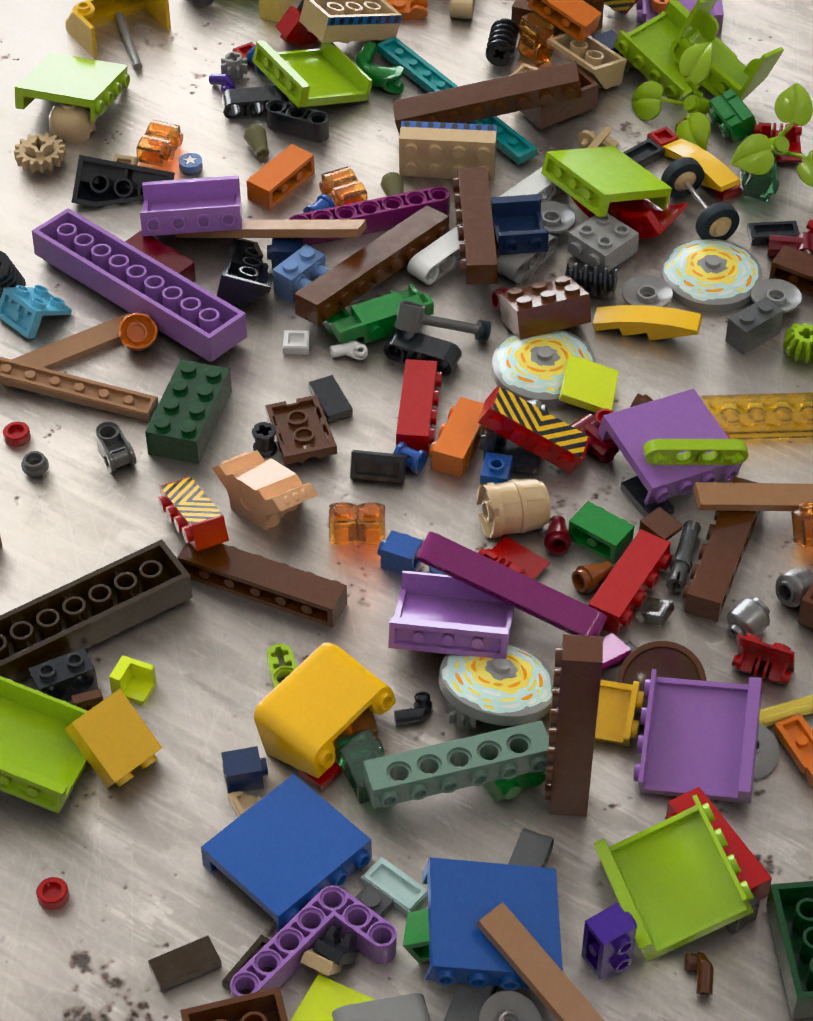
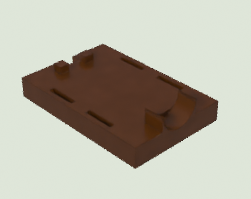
M317 395L298 398L296 403L287 404L284 401L265 405L269 423L273 424L276 428V435L274 437L285 465L299 462L301 466L306 459L311 457H317L322 462V457L337 454V445Z

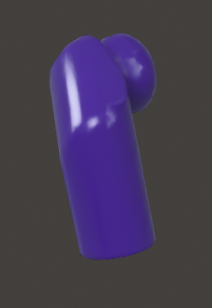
M211 73L209 75V83L211 85H221V92L236 88L228 74Z

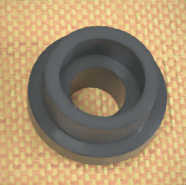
M31 451L22 460V471L29 476L42 475L49 468L48 459L39 451Z

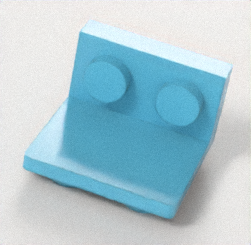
M21 285L4 287L0 298V319L27 339L35 338L42 316L71 315L72 309L65 305L64 300L54 297L48 292L49 290L41 285H34V287Z

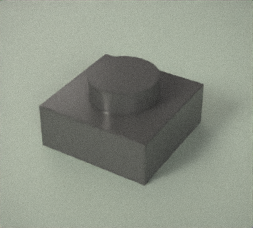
M370 883L355 897L382 918L394 907V900Z

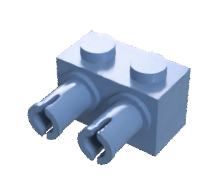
M305 244L272 269L274 292L293 303L295 301L294 293L330 270L325 267V254Z

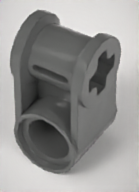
M105 421L96 427L98 451L110 473L115 472V469L129 463L131 465L137 463L134 450L117 423Z

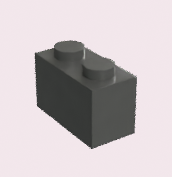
M768 298L761 299L728 318L725 341L742 355L780 334L784 311Z

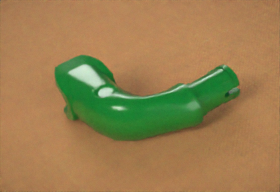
M366 42L362 50L355 55V64L373 80V87L382 88L393 94H401L404 89V83L400 81V78L403 75L404 68L401 66L383 67L372 65V58L377 51V47L373 42Z

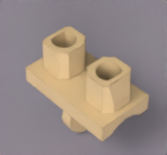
M606 126L597 137L594 131L583 130L577 135L580 149L606 146L617 147L619 142L609 136L613 130L609 126Z

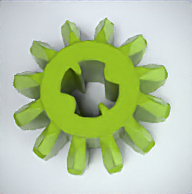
M805 321L802 325L794 323L791 328H787L783 339V350L786 351L788 358H795V363L800 360L804 361L805 364L809 360L813 362V324L807 325Z

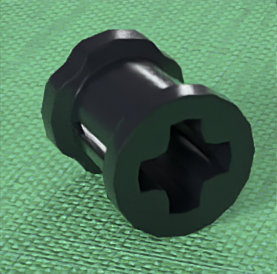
M259 422L252 429V436L255 439L253 451L258 450L263 458L271 457L277 451V444L274 441L276 428L273 424Z

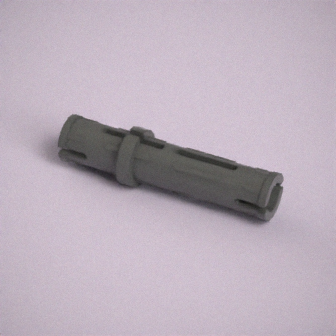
M688 520L683 524L675 557L671 559L669 564L671 571L666 581V586L669 590H672L673 584L676 582L674 592H680L684 589L686 576L692 569L691 559L701 530L698 522L695 523L694 529H691L693 520Z

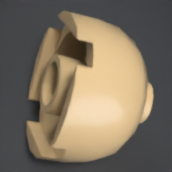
M57 103L49 114L51 136L57 135V139H64L65 143L71 144L85 141L90 138L92 131H96L95 122H91L90 108Z

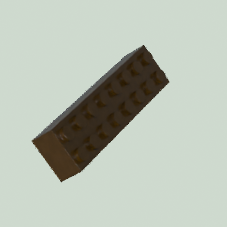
M161 539L0 615V676L11 679L14 682H19L30 676L28 668L81 648L87 649L193 598L190 574Z

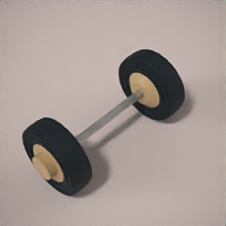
M691 157L675 160L665 169L661 180L672 188L670 197L680 199L692 194L704 209L698 217L695 226L699 237L702 240H727L739 226L740 217L738 212L732 205L726 202H719L708 207L696 192L704 179L702 166Z

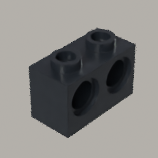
M85 648L28 668L32 689L39 690L62 701L69 702L72 701V695L98 689L95 667Z

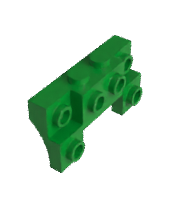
M411 283L408 284V289L400 292L389 290L387 295L352 305L351 314L344 308L322 324L330 335L334 334L340 344L357 338H361L365 344L390 336L396 329L394 325L400 301H410L425 306L424 314L426 315L434 314V302L427 293H420Z

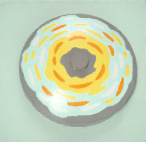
M696 239L676 246L666 255L662 264L661 278L669 283L673 291L672 298L680 304L698 311L719 313L733 311L752 301V287L757 282L762 281V270L757 259L749 251L737 244L719 239Z
M563 330L521 340L515 334H512L504 339L496 348L492 359V374L498 386L526 401L538 399L542 404H546L547 407H556L568 404L560 401L559 396L569 355L571 354L595 363L596 359L591 348L583 340Z
M508 644L506 659L447 654L442 660L438 677L440 690L452 706L469 717L495 725L516 726L535 722L543 718L551 710L554 673L543 660L523 648Z

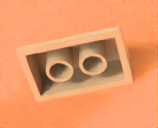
M567 33L547 39V44L558 58L566 63L576 61L577 66L598 83L599 87L609 89L622 83L627 60L593 37L588 36L582 43Z

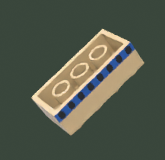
M304 0L299 22L309 32L313 33L320 42L325 44H331V42L349 43L350 41L366 43L371 40L383 42L397 36L402 14L385 0Z
M401 121L399 175L401 177L453 179L458 177V168L487 167L488 181H494L497 125Z

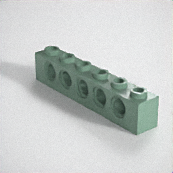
M541 720L363 761L364 782L372 807L376 809L392 807L397 803L410 800H422L427 796L440 793H452L457 789L470 786H482L487 782L500 779H512L517 775L530 772H542L547 766L549 737Z

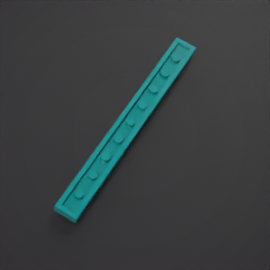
M395 36L377 44V52L394 66L403 67V73L428 93L458 87ZM497 116L466 122L467 124L497 125L496 147L518 165L537 156V148Z

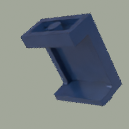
M540 194L491 197L493 228L498 255L548 252L549 233L544 228Z

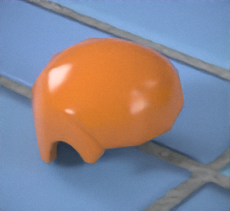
M135 312L126 315L120 322L118 335L126 348L140 352L149 349L155 343L158 329L149 315Z

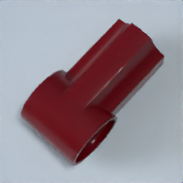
M803 232L796 237L770 234L767 256L776 257L784 245L813 255V234Z
M587 414L570 425L590 436L587 449L599 460L608 463L619 452V448L612 438L602 441L597 433L600 423L592 414Z

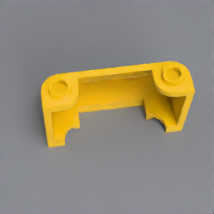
M327 642L318 647L260 701L255 709L254 721L267 755L319 778L335 762L333 741L368 707L371 712L383 715L392 708L396 700L392 689L342 648Z

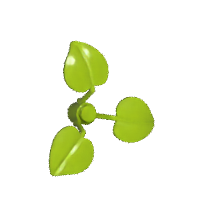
M706 42L687 48L679 61L680 73L687 76L686 83L696 95L688 96L684 102L662 98L663 86L658 82L648 81L641 84L635 90L631 100V105L636 115L640 119L647 121L655 119L660 114L662 109L661 102L684 106L685 110L690 114H687V120H683L678 124L676 135L680 139L696 144L706 151L710 136V121L706 114L710 110L709 100L703 98V93L699 92L694 84H701L710 72L713 59V43Z
M793 83L779 94L774 106L777 118L782 122H789L788 126L782 132H779L778 136L770 139L763 134H753L747 137L737 148L731 165L753 175H762L772 168L775 156L784 154L785 156L801 158L804 161L797 167L798 176L806 185L813 187V150L808 153L807 157L804 154L790 152L789 141L785 137V134L793 127V124L804 126L810 121L813 114V103L809 93L800 84Z

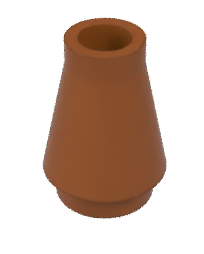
M609 561L578 566L576 571L572 573V583L579 592L590 593L605 581L614 567Z

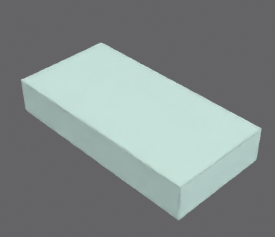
M383 857L361 877V884L367 886L370 883L393 899L394 907L406 916L408 912L417 911L428 900V889Z

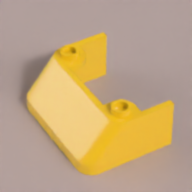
M169 0L81 1L71 9L65 18V29L95 59L98 58L95 28L116 20L115 14L118 12L122 13L125 17L146 9L168 30L171 28Z

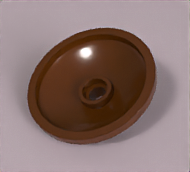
M670 641L649 642L636 648L623 661L617 676V682L633 685V681L640 682V691L643 692L645 680H651L652 669L657 670L658 677L707 681L704 668L697 656L683 645ZM644 697L643 707H647L648 697ZM636 709L635 720H639L640 724L641 709Z

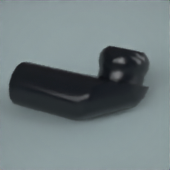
M418 692L414 696L415 703L411 708L394 710L395 725L422 721L432 709L430 694Z

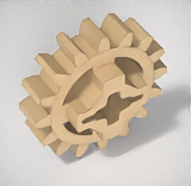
M39 132L34 137L27 135V140L20 139V144H15V150H13L17 166H22L24 171L31 169V173L36 172V170L44 173L46 169L53 171V166L60 167V161H65L66 155L62 139H57V135L49 137V133H45L42 136Z

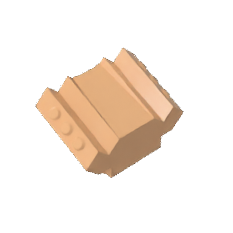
M258 450L240 454V456L233 457L231 460H225L220 465L212 467V470L227 490L230 508L265 531L277 526L281 518L286 513L297 509L300 503L318 496L310 482L303 484L296 473L271 458L264 460Z

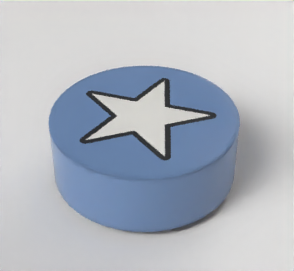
M185 153L179 157V169L183 173L195 174L203 168L202 157L197 153Z

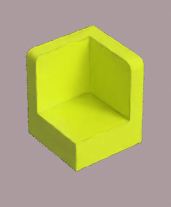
M123 655L109 676L112 694L121 689L129 701L140 705L146 703L157 684L155 667L153 665Z

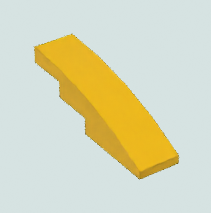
M679 139L662 146L667 157L676 160L683 157H691L698 161L704 170V179L701 184L703 186L722 192L741 184L740 178L724 163L696 144Z
M616 305L597 307L592 324L595 331L619 328L622 336L647 333L650 341L698 335L702 315L700 313L667 307Z

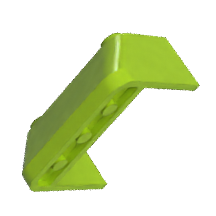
M697 0L670 47V56L679 65L681 55L687 48L706 42L713 43L711 69L701 85L715 97L722 96V93L732 89L743 101L768 77L785 49L779 47L763 54L761 58L751 60L745 66L715 40L719 31V24L710 12L717 0Z

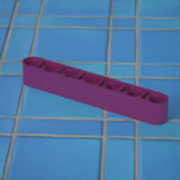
M436 186L291 216L288 220L366 219L367 228L361 234L365 235L390 230L426 205L449 215L450 191L445 187ZM303 238V246L305 244L311 246L346 238Z
M428 532L416 555V559L425 565L571 635L599 636L608 618L602 612L434 532Z

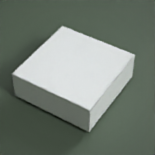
M284 330L283 355H309L310 331Z

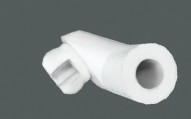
M352 340L330 346V353L332 358L348 356L355 360H363L368 355V349L366 345Z

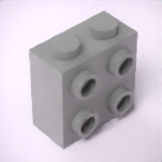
M608 213L605 217L594 215L569 232L568 252L583 262L588 263L592 268L595 264L598 265L599 272H602L605 266H608L610 271L637 252L639 233Z

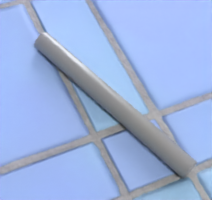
M118 12L115 14L118 28L133 68L139 71L142 69L140 58L122 13Z

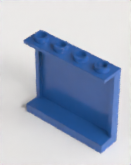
M292 774L201 846L203 865L210 872L216 868L223 872L276 920V931L279 932L322 889L328 886L341 887L353 872L364 868L372 857V841L300 778Z
M429 857L422 872V884H427L430 967L425 975L426 981H436L440 985L464 983L474 988L489 985L501 986L504 990L530 989L476 926L480 919L502 902L563 971L556 869Z

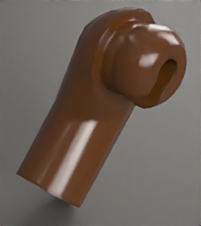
M697 951V954L692 952L686 953L685 968L687 970H696L697 973L696 994L704 996L713 995L714 968L712 963L702 952Z

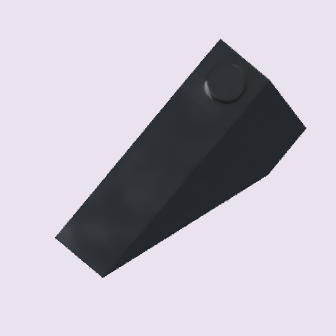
M79 155L71 203L101 207L144 201L142 182L174 180L175 173Z
M233 238L221 274L217 297L234 307L241 308L269 293L274 277L271 273H268L269 266L262 260L263 253L258 242L243 238Z

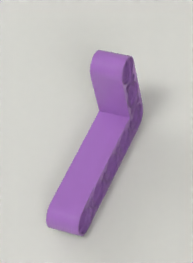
M338 886L325 887L233 976L230 982L231 998L245 995L240 994L243 989H250L251 993L281 987L303 965L300 961L304 952L313 949L317 939L323 938L331 926L339 925L342 927L339 937L343 940L346 933L356 934L355 949L377 964L389 963L396 956V929L391 923ZM382 941V942H386V943H385V944H379V943H377V942ZM265 967H271L273 971L263 972L262 970Z

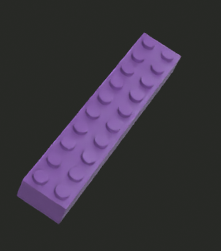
M67 208L31 230L35 255L131 314L136 312L149 315L159 331L206 360L214 361L247 338L246 313L73 210Z

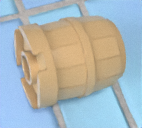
M511 479L508 482L498 484L493 482L481 484L477 489L476 502L477 505L482 504V513L478 514L481 529L487 538H498L503 534H523L527 531L543 528L545 524L549 523L551 515L550 500L547 488L542 481L536 479Z

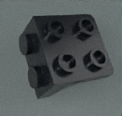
M486 428L487 433L486 435H481L479 449L483 451V460L486 452L513 456L512 470L526 473H536L538 471L541 461L539 456Z

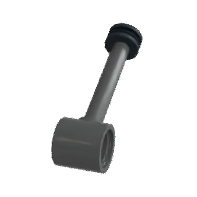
M400 301L394 325L397 329L419 333L422 325L475 334L476 340L487 341L491 333L490 321L478 320L477 324L426 315L424 314L425 306L415 302Z

